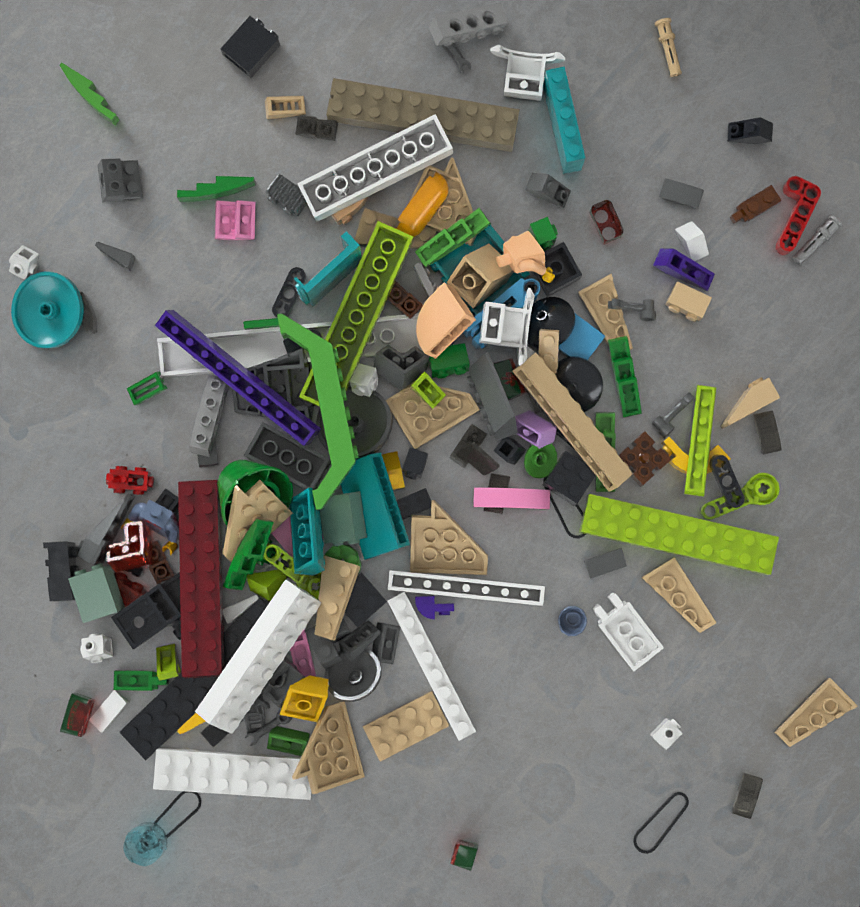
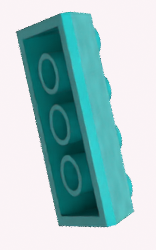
M307 488L294 496L290 503V510L292 511L290 519L294 574L315 576L325 570L324 542L322 540L320 510H316L312 492L314 489Z

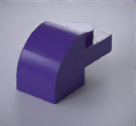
M435 596L415 597L418 611L426 618L435 619V612H439V615H450V611H454V603L435 604Z

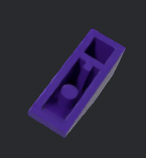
M660 248L653 264L654 267L664 273L705 291H708L715 275L674 248Z

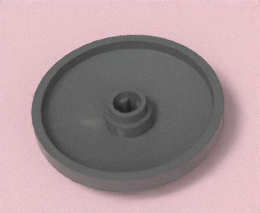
M348 387L346 390L347 400L344 401V405L349 407L351 420H348V425L353 426L355 439L351 440L352 445L357 446L359 458L355 459L357 460L376 453L386 443L392 430L393 419L386 400L378 392L373 390L370 397L365 395L359 396L352 392L351 387ZM319 409L316 425L321 430L317 435L324 448L329 452L321 410Z

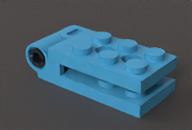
M521 278L495 299L493 303L506 304L505 306L511 303V307L523 309L527 289L531 288L535 295V302L540 292V284L533 278L526 280ZM483 310L475 316L476 321L462 333L466 338L469 336L473 338L472 345L476 350L480 347L484 349L489 345L479 343Z

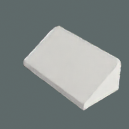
M114 690L89 721L101 733H104L127 706L129 701Z

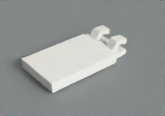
M613 592L607 597L615 607L613 610L606 613L599 604L593 607L592 610L600 619L597 621L599 628L634 672L664 647L630 602L625 600L622 602L616 593Z

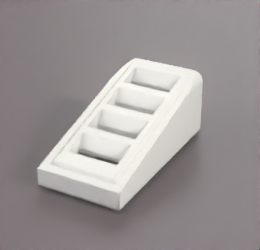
M254 595L223 609V615L227 624L233 623L244 614L260 596Z

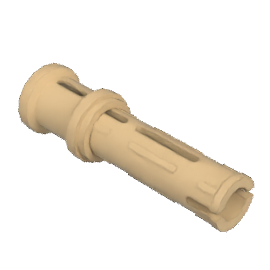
M664 18L656 21L654 24L658 28L660 36L658 40L663 44L670 77H676L681 75L682 71L673 41L675 40V34L672 33L671 18ZM670 51L672 53L674 64L672 63Z

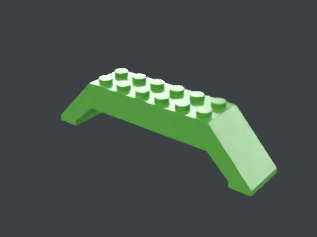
M277 314L283 339H291L308 351L310 355L332 464L318 489L312 490L316 510H322L356 464L355 459L359 458L357 446H353L351 440L355 439L353 426L348 425V420H351L349 407L344 405V401L347 400L345 387L341 388L340 382L343 381L341 368L336 366V363L340 362L337 348L333 349L331 343L283 314Z

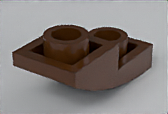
M395 281L387 300L411 319L423 307V304Z
M159 540L140 549L157 584L175 576L165 552L162 551Z

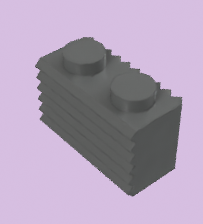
M278 173L266 190L267 199L275 205L279 203L284 206L283 210L291 216L293 213L299 216L307 204L299 186Z

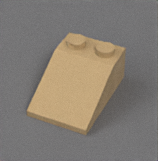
M761 377L748 385L749 389L744 391L721 424L722 429L780 398L770 378L763 380Z

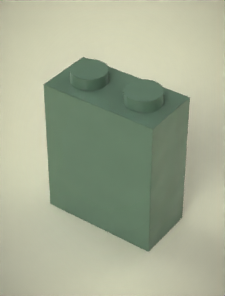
M360 491L333 495L325 507L320 510L324 543H332L333 546L344 545V541H348V544L360 543L359 539L367 538Z
M103 563L92 566V571L86 572V569L74 572V577L68 578L83 623L119 612L125 608L111 564L103 566Z

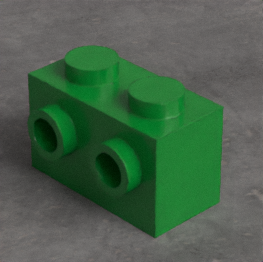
M548 217L529 225L528 231L544 252L554 246L558 232L555 225H551Z
M465 343L447 347L436 359L430 356L428 362L432 378L437 377L438 379L452 374H465L469 371L468 368L470 367Z

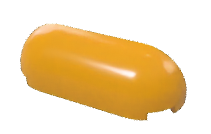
M435 172L434 177L429 176L399 216L398 221L400 223L395 229L413 237L423 231L448 195V183L440 173Z

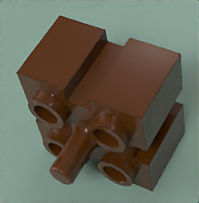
M646 431L631 443L634 446L633 449L627 447L618 455L629 466V469L633 472L630 477L640 487L654 476L651 472L653 469L659 471L671 460L661 448L656 450L652 446L655 441Z

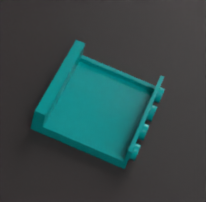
M489 225L477 234L472 246L464 243L429 266L435 273L439 272L442 276L440 278L442 283L448 284V279L465 255L487 244H490L503 255V244L505 242L495 229ZM528 271L513 273L503 286L475 308H472L463 298L462 300L475 317L483 310L485 302H493L521 278L524 280L528 279L530 273Z
M347 231L341 235L344 250L306 285H303L297 277L294 278L299 298L306 305L310 304L314 307L358 267L362 258L360 245Z

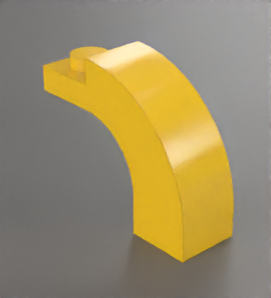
M670 437L666 438L661 443L663 445L662 449L668 456L672 455L674 457L668 463L678 471L687 474L689 455L684 453ZM719 445L714 446L709 451L707 474L712 472L710 459L714 455H723L728 460L731 459ZM717 459L718 463L715 464V467L721 468V464L724 462Z

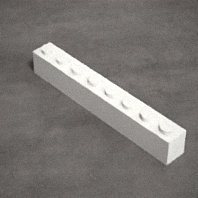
M392 570L389 572L388 590L538 606H543L545 586Z
M403 592L388 600V603L456 737L460 741L475 733L476 730L406 593Z

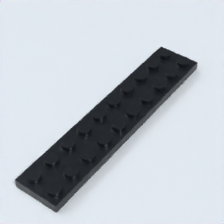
M259 598L224 632L225 667L268 606L262 598ZM182 673L179 674L119 733L146 761L156 752V749L160 748L196 713V709L218 677L183 678Z

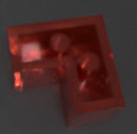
M143 520L124 524L125 541L106 545L107 563L115 573L153 564L151 530Z

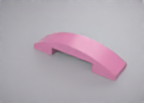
M474 488L473 507L550 509V490Z
M304 629L290 649L292 661L305 677L309 675L316 676L308 638Z

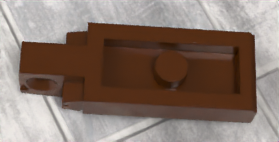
M770 185L736 207L737 212L731 215L730 219L733 224L741 219L744 222H749L782 200L774 187Z

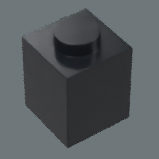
M506 437L500 441L493 451L507 463L515 465L526 452V449L515 439Z

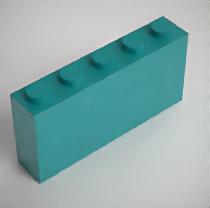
M565 66L546 70L543 89L562 172L567 174L581 171L586 157Z
M375 453L357 459L356 464L341 483L343 494L360 491L367 538L359 539V545L364 560L409 546L410 542L382 454Z

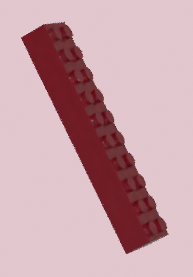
M218 480L178 482L182 677H219L225 666L221 507Z

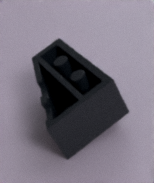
M68 541L44 542L43 548H48V559L45 560V565L49 566V577H47L49 601L75 600L68 578L74 577V572L79 571V567L76 565L78 546H75L74 542Z

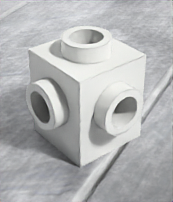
M22 245L9 259V272L24 280L36 274L39 267L37 265L39 254Z
M97 633L90 634L88 638H83L81 646L83 658L90 660L91 663L102 662V659L113 657L112 638Z

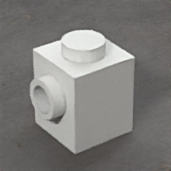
M358 363L350 380L352 392L359 396L365 395L370 397L372 391H375L378 385L379 378L376 368Z
M665 718L650 736L663 749L667 750L683 733L679 730L681 726L674 719L670 721Z

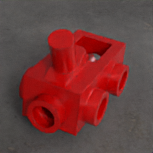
M116 466V469H110V472L107 473L106 485H108L109 489H114L113 493L125 494V490H131L135 495H144V492H149V489L153 488L154 476H151V473L146 471V468L135 467V471L127 470L125 466ZM143 478L144 480L142 485H138L137 483L138 479Z

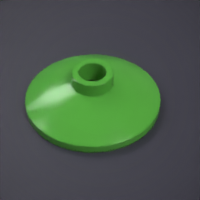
M532 444L524 458V466L527 473L534 478L548 476L557 463V451L552 444L543 446L540 449Z

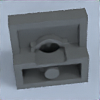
M120 158L101 159L97 167L102 202H121L126 199L142 198L138 160L121 161Z
M285 656L261 693L265 694L277 707L281 708L289 686L305 678V676Z

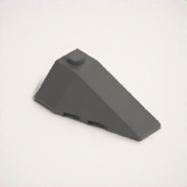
M127 494L85 540L80 542L77 551H79L78 557L93 565L104 563L135 498L134 495Z

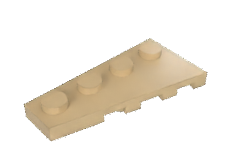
M675 557L642 577L699 633L716 624L715 619Z

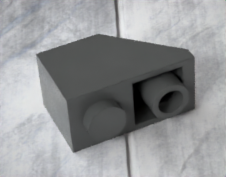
M533 172L525 189L536 198L561 208L565 207L571 190L549 174Z

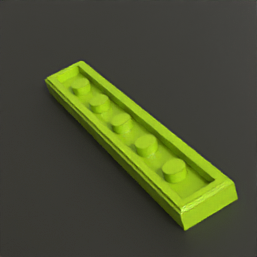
M697 385L684 494L704 496L716 387Z

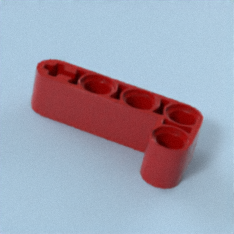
M798 176L790 177L783 185L784 194L797 202L776 243V250L781 255H787L794 250L821 195V190L817 185ZM789 183L795 184L797 190H792ZM807 191H810V192L813 193V195H814V198H813V199H811V198H809V197L807 196V193H806ZM803 208L806 211V215H801L798 209ZM790 225H796L798 232L792 231ZM788 238H791V239L789 240L788 244H787L788 248H785V247H784V246H785V243H784V242H785Z

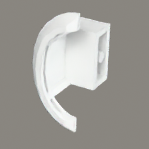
M496 45L490 49L492 54L508 59L504 97L541 101L545 64L565 61V57L559 52L550 54L527 53L510 50L501 45Z
M531 288L527 289L523 309L505 306L506 304L485 302L483 308L479 343L518 348V365H522L527 360L528 331L535 297Z

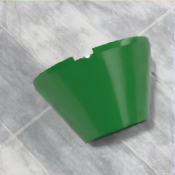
M243 459L228 464L218 478L221 514L226 526H228L232 497L236 485L246 493L261 480L289 508L293 496V486L287 474L276 467Z

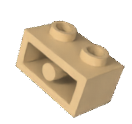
M677 281L665 305L669 307L670 311L674 313L681 312L686 315L687 319L696 322V320L700 321L703 318L712 297Z

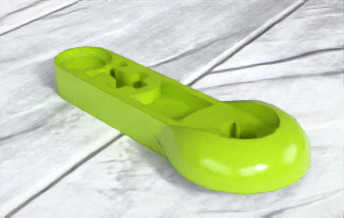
M758 473L751 477L744 487L741 488L745 498L742 506L738 508L731 507L730 509L723 507L721 508L723 512L719 513V507L715 502L718 501L719 505L725 503V499L722 496L704 504L701 508V515L705 519L711 520L748 504H770L779 495V483L774 476L768 473ZM761 483H764L763 486H768L766 494L760 493L758 490L761 488ZM732 492L731 494L733 498L731 500L737 503L736 499L739 498V496L734 495ZM709 505L715 508V514L712 517L705 514V508Z
M268 543L263 558L293 580L298 587L319 600L322 572L315 576L294 574L293 557L277 545ZM270 547H274L276 550V554L272 558H268L266 555V551ZM279 557L288 561V568H283L284 564L278 561ZM312 583H319L317 584L319 586L318 590H312Z

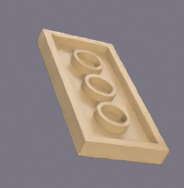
M430 691L364 725L363 729L381 762L449 727V724L433 692Z

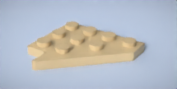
M452 157L445 171L431 165L426 167L409 202L412 200L429 176L434 177L435 172L440 173L446 179L448 195L426 225L438 232L450 228L461 218L465 219L473 213L455 160ZM476 236L467 241L465 244L472 246Z
M414 382L386 400L391 413L414 449H418L480 411L470 393L440 386L438 387L446 396L432 409L411 389V385Z
M261 480L246 493L237 485L234 487L223 554L230 562H232L240 543L255 519L273 521L270 533L272 534L292 514V511Z
M435 500L431 502V516L412 515L411 573L487 575L488 554Z
M345 701L324 707L292 776L293 780L307 776L312 794H317L365 777Z

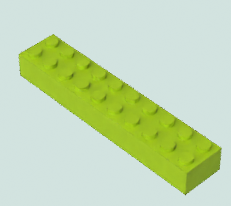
M379 221L325 338L326 341L332 344L333 349L337 348L340 362H337L336 366L341 368L343 381L340 382L341 388L345 387V391L350 384L351 377L363 355L413 243V236ZM311 369L299 398L320 408L313 370Z
M593 494L587 495L579 533L763 575H771L779 539L777 536Z

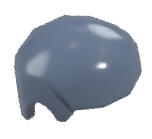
M568 606L563 609L558 617L560 631L567 636H577L582 633L587 626V617L583 609L577 606Z

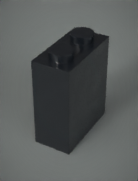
M251 16L242 23L220 48L222 55L249 78L254 76L280 46L279 36L271 29L268 31L261 20L258 18L254 19Z

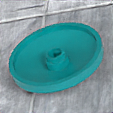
M39 272L26 278L16 290L11 306L12 321L20 337L32 346L47 349L57 348L69 342L79 330L84 312L83 300L76 285L64 275L54 272Z

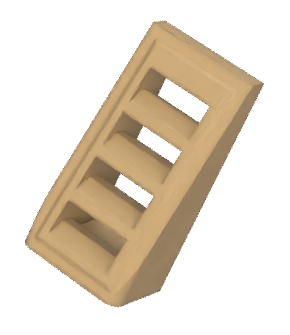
M304 96L266 97V118L278 119L305 115ZM295 102H298L299 110H295ZM287 103H290L291 110H288ZM279 104H282V105H283V110H281V111H280V105H279ZM272 105H275V111H272Z

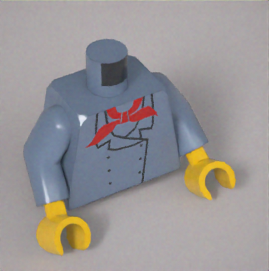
M151 500L147 504H135L128 518L121 525V529L126 526L129 528L128 533H131L135 527V522L151 529L169 540L163 546L162 551L165 552L169 549L170 555H172L178 548L175 542H177L179 536V523L174 513Z

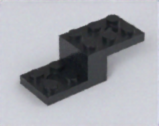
M180 572L165 583H159L111 617L133 650L164 628L172 626L181 619ZM138 616L144 619V624L140 628L134 625V619Z

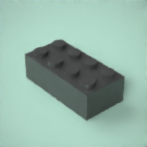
M264 422L261 423L244 454L246 458L256 463L281 469L287 474L293 484L304 490L307 488L315 490L331 463L330 458L308 446H303L297 440Z

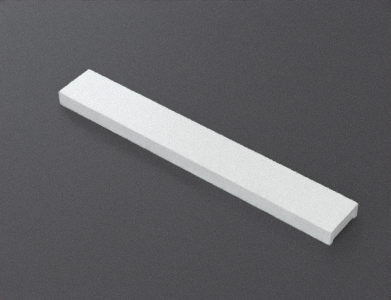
M419 313L415 314L411 319L405 315L379 317L361 359L375 358L376 353L388 344L401 354H405L415 346L422 350L416 334ZM332 322L302 324L301 326L308 330L315 329L319 331L325 340ZM280 327L204 334L245 368L287 354ZM169 337L157 338L160 376L162 378L213 373ZM304 350L308 362L311 364L309 352Z

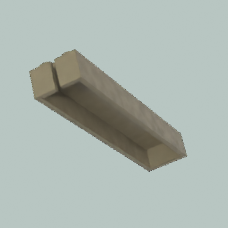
M333 78L330 92L331 98H329L326 114L327 120L330 122L399 133L436 114L449 142L507 152L513 151L520 109Z

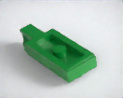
M114 670L113 690L153 691L158 690V685H169V679L159 681L157 672Z

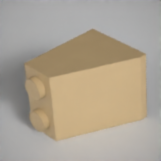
M487 244L465 255L447 283L455 288L458 294L472 308H475L503 286L514 271L509 265L500 268L496 257L501 254L490 244Z

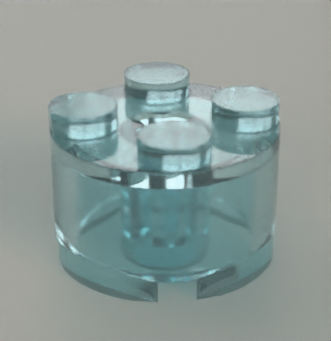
M141 823L133 828L125 838L123 845L125 856L130 862L139 866L151 865L166 851L167 836L157 823ZM143 842H148L149 845H148V846H147V845L143 846L142 843H143Z

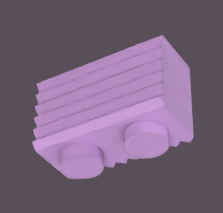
M530 410L515 416L518 436L539 449L554 442L556 426L550 422L548 423V421H545V419H542V417H539V415L534 414Z

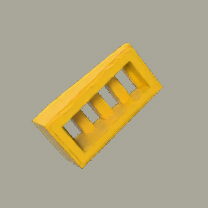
M195 713L177 732L179 734L185 733L206 721Z

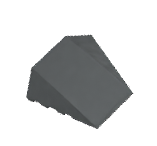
M304 349L247 368L312 421L314 405L299 398L311 371ZM232 389L234 412L267 417Z

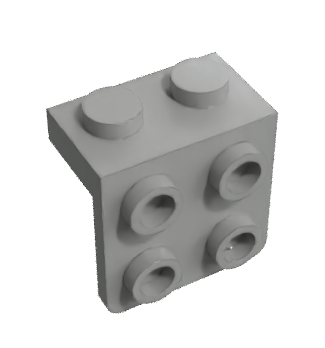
M421 262L414 264V269L398 276L396 282L423 305L437 289L434 282L431 283L428 278L431 276L428 268L422 266Z

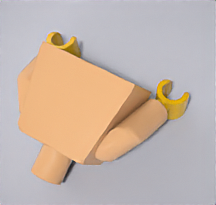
M529 231L518 236H512L503 244L504 254L496 257L500 268L509 265L514 273L535 272L542 275V279L548 283H551L555 277L552 268L545 267V252Z

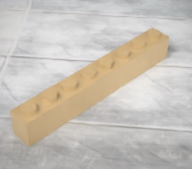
M534 353L522 365L513 370L514 374L609 492L618 488L633 474L629 470V466L617 455V451L605 440V436L593 425V421L582 411L579 403L570 396L567 388L558 381L555 373L546 366L542 357Z

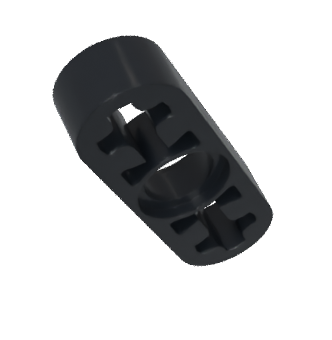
M294 267L289 271L272 307V312L276 318H278L277 307L281 308L283 305L280 299L290 303V305L285 304L284 310L286 312L281 313L287 317L289 316L298 297V292L295 286L288 283L291 282L293 284L294 277L292 275L300 272L302 279L299 280L304 285L306 274L303 269ZM289 288L295 292L294 296L290 299L284 297V291Z
M714 455L710 459V468L725 502L731 507L738 508L742 506L745 498L729 460L723 455ZM717 459L724 462L721 464L722 469L728 470V472L722 473L720 467H715V464L718 463ZM725 476H730L732 483L725 487L722 484V479ZM726 490H732L734 495L739 496L736 499L737 503L731 501L733 496L731 492L726 493Z

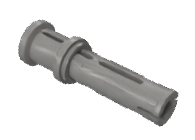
M830 215L822 227L819 226L817 228V233L792 256V259L797 264L802 265L824 241L830 240L831 235L837 229L843 227L842 223L835 216Z

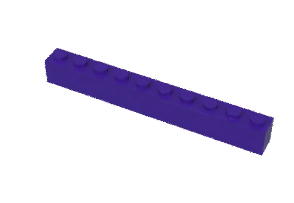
M165 310L155 324L160 331L303 446L311 444L321 430L319 426L176 311Z

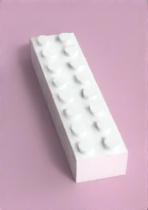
M435 114L297 184L316 222L452 155L453 148Z
M285 580L195 712L210 725L232 734L239 726L245 714L250 710L256 698L261 694L267 682L272 678L273 673L295 644L301 632L306 628L312 616L317 612L321 602L305 590Z
M164 747L156 749L153 789L305 800H311L312 798L308 777L305 776L294 780L292 778L301 759L298 756Z

